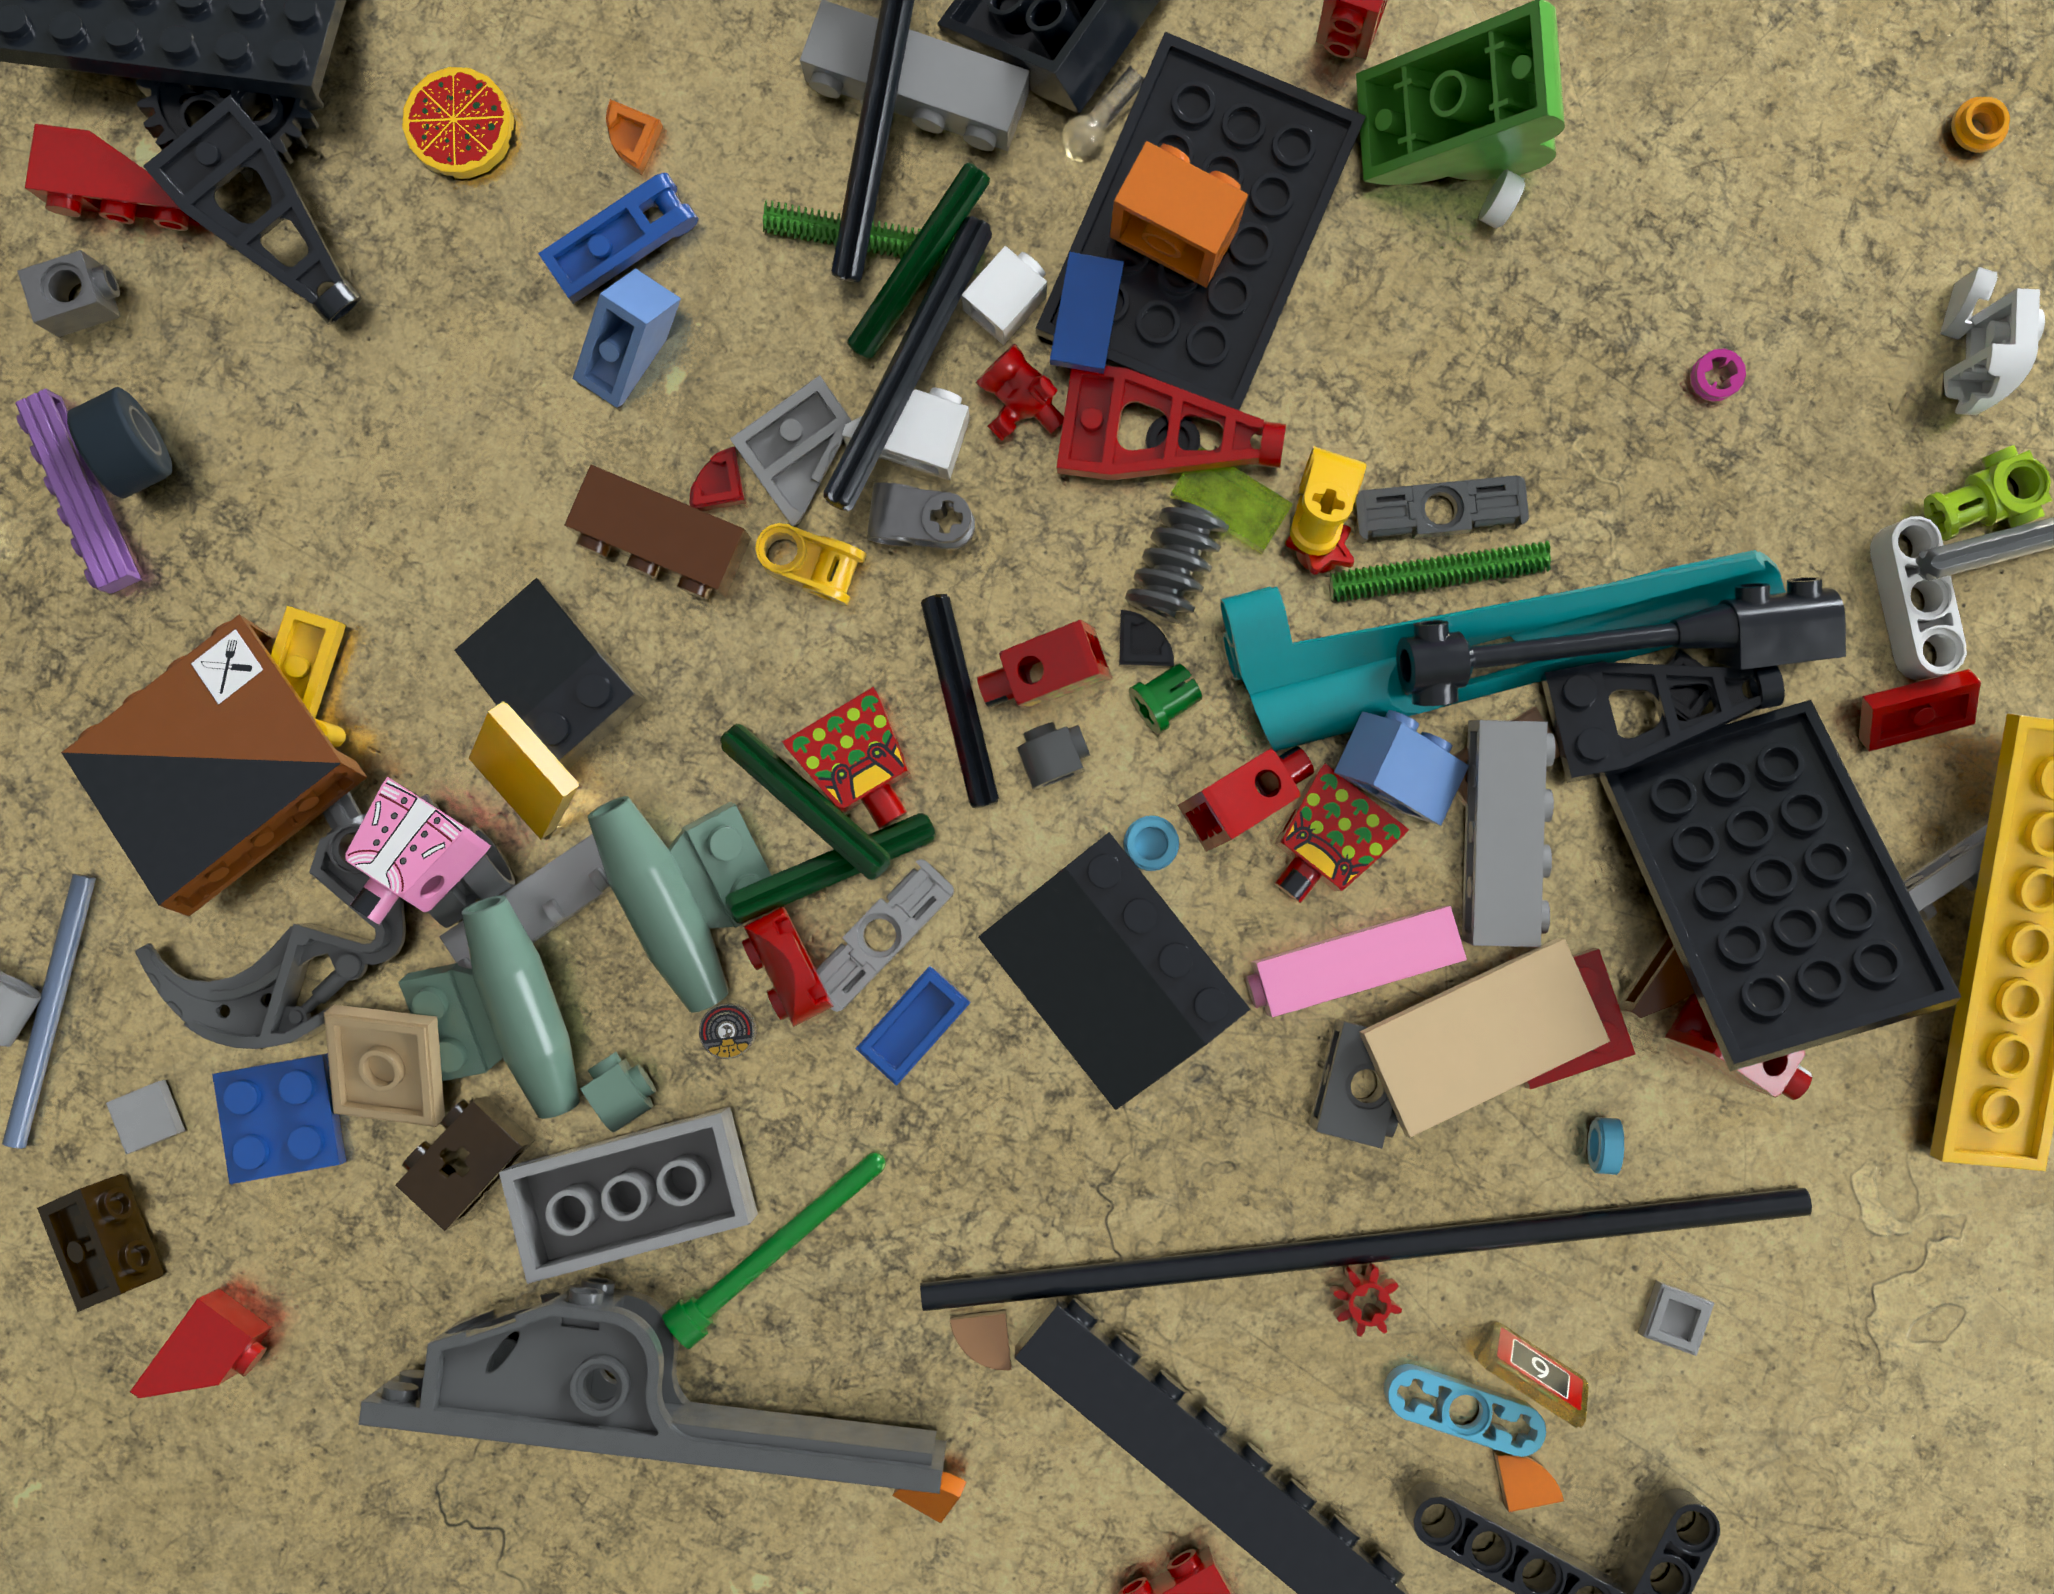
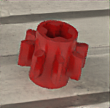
M1372 1263L1368 1265L1365 1274H1356L1348 1266L1345 1267V1275L1348 1279L1344 1282L1343 1286L1330 1287V1292L1336 1298L1341 1299L1343 1303L1342 1306L1336 1308L1333 1315L1338 1322L1345 1321L1352 1316L1354 1318L1352 1324L1353 1331L1359 1337L1364 1334L1366 1326H1376L1385 1334L1387 1326L1384 1321L1388 1318L1389 1314H1399L1402 1312L1401 1307L1392 1301L1389 1294L1396 1291L1399 1285L1393 1278L1385 1279L1378 1283L1379 1270ZM1368 1288H1370V1291L1377 1297V1301L1375 1304L1366 1303L1362 1311L1354 1302L1356 1295L1360 1297L1366 1296Z

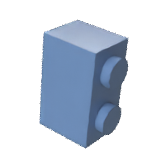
M1388 710L1385 717L1362 711L1334 773L1403 814L1441 826L1469 765L1450 754L1453 745L1448 741L1427 732H1422L1421 734L1416 732L1419 723L1414 719L1392 710Z

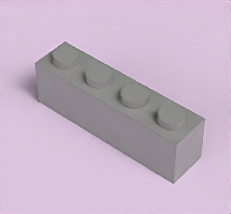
M821 0L800 57L805 82H808L813 90L824 96L839 98L840 94L860 100L862 105L878 18L826 0ZM909 29L894 112L912 118V122L916 126L928 132L942 133L944 129L962 135L964 141L975 148L992 151L996 147L1008 151L1030 92V71Z
M1468 720L1467 764L1469 767L1466 780L1468 785L1465 815L1462 940L1473 946L1541 947V934L1548 933L1550 907L1547 900H1542L1543 878H1549L1551 873L1552 853L1550 846L1544 845L1545 822H1551L1554 800L1552 790L1546 789V767H1551L1555 759V738L1552 733H1547L1548 722Z

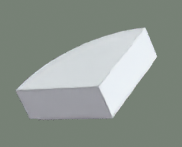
M1978 267L1954 284L1941 328V335L1960 339L1974 326L1975 323L1970 321L1974 307L1979 298L1989 301L1998 278L1996 277L1997 272Z

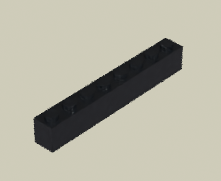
M1055 1297L1015 1345L1014 1358L1297 1594H1409L1401 1581L1405 1573L1394 1561L1381 1551H1378L1372 1557L1357 1544L1361 1536L1346 1521L1334 1514L1330 1521L1313 1508L1317 1500L1305 1487L1293 1478H1290L1286 1484L1269 1471L1273 1463L1265 1454L1249 1442L1243 1448L1236 1444L1226 1435L1230 1429L1229 1426L1216 1413L1206 1406H1203L1199 1412L1182 1399L1186 1391L1175 1379L1163 1370H1159L1156 1375H1153L1138 1362L1143 1356L1140 1351L1121 1335L1116 1334L1111 1340L1095 1326L1099 1318L1078 1299L1073 1298L1067 1303L1061 1297Z

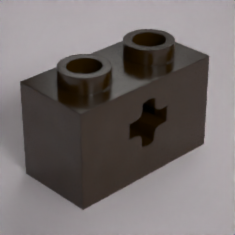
M487 1096L473 1100L470 1104L463 1099L455 1105L440 1122L446 1130L432 1145L424 1141L406 1158L402 1166L408 1172L395 1185L444 1231L459 1224L499 1181V1172L512 1166L535 1141ZM465 1148L470 1154L464 1161L467 1167L460 1170L454 1163L459 1158L457 1151Z

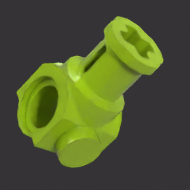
M2015 445L1983 457L1981 461L1985 469L1969 475L1965 479L1964 487L1944 495L1940 492L1927 495L1924 499L1925 518L1931 520L1938 527L1943 541L1955 538L1959 530L1978 522L1985 526H1992L2008 520L2010 527L2013 528L2045 516L2041 505L2052 501L2049 494L2051 479L2044 464L2033 458L2030 450L2018 454ZM2008 476L2014 479L2018 485V498L2008 490ZM1966 505L1967 509L1959 511L1958 507Z

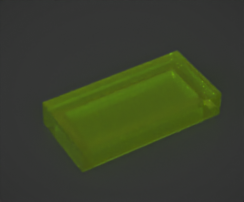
M1200 446L1198 450H1207V449H1205V448H1203L1202 446ZM1234 466L1183 472L1170 496L1177 500H1182L1210 511L1229 525V533L1263 553L1293 505L1287 499Z

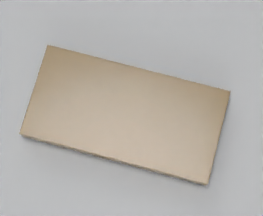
M1556 938L1541 945V947L1530 950L1359 1031L1403 1133L1410 1138L1610 1042L1565 938Z

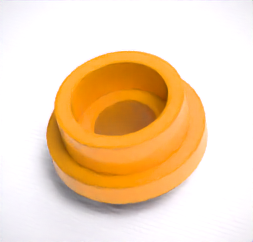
M1971 98L1955 111L1951 122L1952 134L1957 143L1968 151L1975 153L1990 151L1998 146L2008 133L2010 123L2009 111L2005 104L1996 98ZM1972 120H1978L1982 123L1984 134L1974 127Z

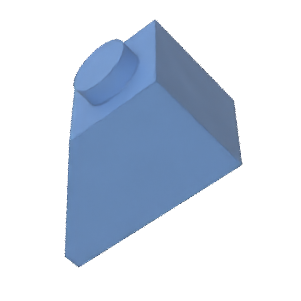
M636 268L601 292L572 379L616 408L620 407L666 342L681 298Z

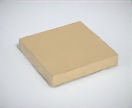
M335 1004L324 1012L334 1114L432 1127L440 1124L445 1117L438 1020L436 1016Z

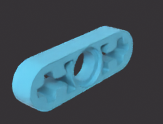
M1414 1364L1397 1366L1385 1379L1384 1395L1392 1410L1405 1420L1519 1457L1535 1453L1545 1441L1546 1425L1542 1416L1529 1403ZM1417 1379V1385L1424 1393L1438 1397L1437 1416L1431 1415L1435 1409L1433 1405L1419 1398H1413L1410 1405L1406 1406L1404 1398L1397 1392L1400 1385L1409 1387L1412 1380ZM1444 1386L1445 1388L1441 1391L1439 1395L1438 1387ZM1461 1395L1473 1396L1479 1403L1477 1418L1466 1425L1454 1423L1449 1414L1451 1403ZM1492 1404H1498L1494 1409L1495 1414L1499 1418L1510 1422H1517L1520 1414H1523V1420L1531 1427L1529 1433H1519L1516 1440L1512 1441V1435L1506 1428L1491 1422L1493 1415ZM1490 1426V1433L1486 1434L1485 1431Z

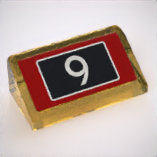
M1496 1321L1492 1323L1473 1353L1476 1356L1475 1359L1486 1370L1575 1428L1578 1426L1582 1428L1586 1422L1589 1389L1587 1380L1502 1323Z

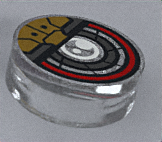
M722 1003L712 1007L705 1013L699 1025V1038L703 1047L712 1056L720 1059H733L747 1052L753 1045L757 1034V1026L753 1015L748 1009L737 1003Z

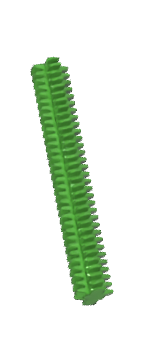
M767 200L765 201L763 232L766 229L767 233H771L774 230L775 235L779 232L781 236L787 233V237L793 234L794 238H798L800 235L801 240L807 236V241L813 238L814 242H817L820 239V243L823 244L827 240L828 245L833 242L834 246H836L841 221L840 213H838L837 219H834V212H831L830 218H827V211H824L822 217L820 209H818L817 215H814L813 208H811L810 214H807V207H804V211L801 213L799 205L796 212L794 211L793 204H791L790 210H787V203H784V208L781 209L780 202H778L777 208H774L772 200L770 207L767 206ZM873 220L867 252L873 249V253L876 254L880 250V255L887 252V256L893 253V257H897L900 254V258H902L921 229L918 228L917 234H914V227H911V231L908 233L907 226H905L904 231L901 232L899 224L897 230H894V223H891L890 229H887V222L881 228L880 221H878L877 227H875ZM953 239L951 240V242L949 243V245L947 246V248L945 249V251L943 252V254L941 255V257H940L939 260L937 261V263L940 262V265H941V263H942V261H943V259H944V257H945V255H946V253H947V251H948V249H949V247H950V245H951Z
M1547 540L1545 544L1541 541L1538 542V546L1533 542L1531 546L1527 543L1524 547L1519 544L1518 548L1512 545L1511 549L1505 546L1504 550L1498 547L1497 551L1494 548H1491V551L1484 549V553L1478 550L1477 554L1471 551L1470 555L1467 552H1464V555L1457 553V557L1450 554V558L1444 555L1443 558L1437 556L1436 559L1430 557V560L1423 558V562L1416 559V562L1410 560L1409 563L1403 561L1402 564L1396 562V565L1389 563V566L1382 564V567L1376 565L1375 567L1369 566V568L1362 567V570L1355 568V571L1348 569V571L1342 570V572L1335 571V574L1330 572L1331 600L1333 602L1334 597H1336L1337 602H1340V597L1343 596L1344 601H1346L1347 595H1350L1351 600H1353L1354 594H1357V598L1360 599L1361 593H1364V598H1367L1368 592L1373 597L1374 591H1377L1378 596H1380L1381 590H1384V594L1387 595L1388 589H1391V594H1394L1395 588L1400 593L1401 587H1404L1405 592H1407L1408 586H1411V590L1414 591L1415 585H1418V590H1421L1422 584L1427 589L1429 583L1434 588L1435 582H1438V586L1441 587L1442 581H1445L1446 587L1449 584V580L1452 581L1453 586L1456 583V579H1458L1459 584L1463 582L1462 578H1465V583H1468L1469 577H1472L1473 583L1476 580V576L1479 577L1480 582L1483 579V575H1485L1487 581L1490 578L1489 574H1492V579L1494 580L1497 577L1496 573H1499V579H1501L1503 572H1505L1506 578H1508L1510 571H1512V575L1515 577L1517 570H1519V575L1522 576L1524 569H1526V575H1529L1531 568L1533 574H1535L1538 567L1540 573H1542L1545 566L1546 571L1549 572L1551 570V546Z

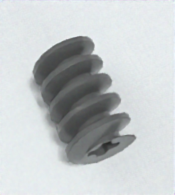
M1172 499L1170 503L1175 507L1162 508L1159 519L1167 528H1155L1150 536L1153 543L1159 548H1147L1142 555L1144 562L1152 569H1136L1133 577L1136 583L1143 589H1129L1125 599L1132 606L1152 616L1179 624L1180 622L1175 618L1177 612L1193 613L1195 607L1183 597L1184 593H1202L1204 588L1192 577L1193 572L1210 573L1212 566L1200 557L1202 551L1219 552L1221 548L1218 543L1209 537L1210 531L1227 532L1229 525L1202 507L1182 500Z

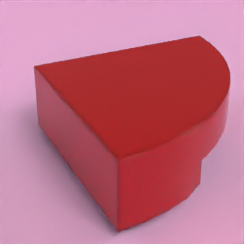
M735 446L716 453L702 468L690 490V506L701 511L747 503L738 450Z

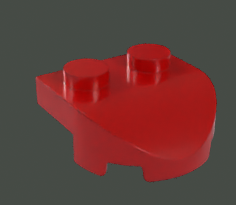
M784 906L743 926L749 937L742 941L744 950L756 970L764 967L773 985V988L767 990V995L780 1020L789 1018L792 1026L795 1027L834 1007Z

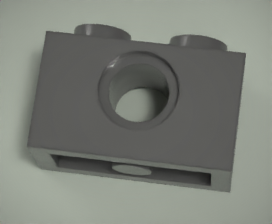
M1336 1019L1309 1126L1316 1132L1382 1149L1385 1136L1390 1138L1394 1136L1399 1121L1359 1034V1031L1368 1027ZM1371 1069L1377 1078L1375 1092L1365 1099L1355 1098L1351 1091V1081L1354 1075L1361 1070Z

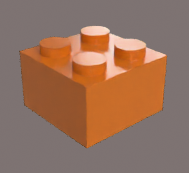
M1146 141L1114 200L1110 238L1207 288L1238 230L1248 194L1240 190V184L1229 175L1220 171H1211L1209 174L1190 164L1189 157L1181 150L1167 144H1162L1158 147Z

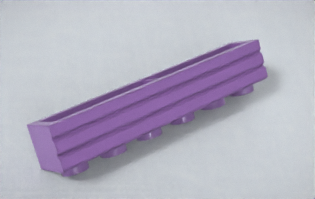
M45 388L27 398L16 401L15 404L20 413L16 416L17 422L26 434H29L33 443L30 446L31 454L36 462L42 465L47 476L43 478L49 492L54 496L56 495L60 505L57 508L58 515L61 521L70 527L74 537L71 539V545L76 554L84 559L87 566L84 574L89 584L97 590L112 594L141 581L140 574L137 571L101 486L80 455L71 437L67 424L68 411L62 397Z

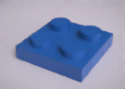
M328 1053L212 1074L229 1184L336 1166L347 1162L339 1114L333 1113Z

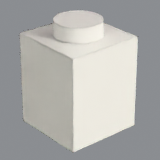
M1004 246L961 295L963 311L1001 344L1005 345L1047 297V281L1043 278L1046 273L1039 263L1025 252H1021L1017 256L1008 247Z

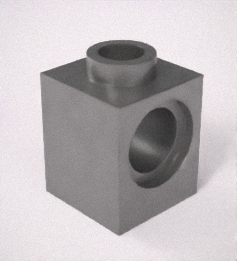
M82 250L17 271L33 323L57 337L120 317L115 297L120 295V290L113 272L107 265L100 264ZM81 283L79 295L74 300L68 302L71 289Z

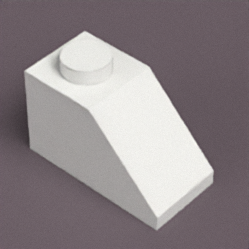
M931 388L930 393L917 389L913 390L879 458L950 480L970 421L969 407L961 404L962 398L959 395L941 388ZM862 416L845 424L842 436L846 447Z

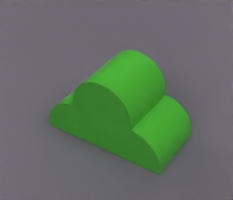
M1534 0L1356 73L1358 111L1366 116L1360 129L1363 180L1380 185H1407L1433 181L1447 176L1463 180L1498 179L1506 169L1521 175L1542 168L1552 162L1556 157L1555 137L1565 128L1556 8L1547 1Z

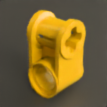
M1315 446L1313 447L1299 485L1298 494L1300 496L1290 527V537L1301 551L1310 555L1320 556L1326 555L1335 549L1340 539L1343 524L1348 520L1353 510V505L1365 474L1366 463Z
M783 523L769 525L762 530L757 538L755 547L757 558L768 575L800 587L819 598L844 606H848L851 599L847 591L857 564L863 563L867 556L864 551L845 542L825 536H818ZM781 539L794 542L798 549L793 561L785 565H776L768 560V550L774 542ZM839 561L833 579L830 581L836 562Z

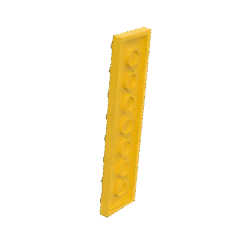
M2016 714L2006 715L1958 990L1962 997L1955 1007L1930 1156L1941 1162L2046 1171L2054 1128V719Z

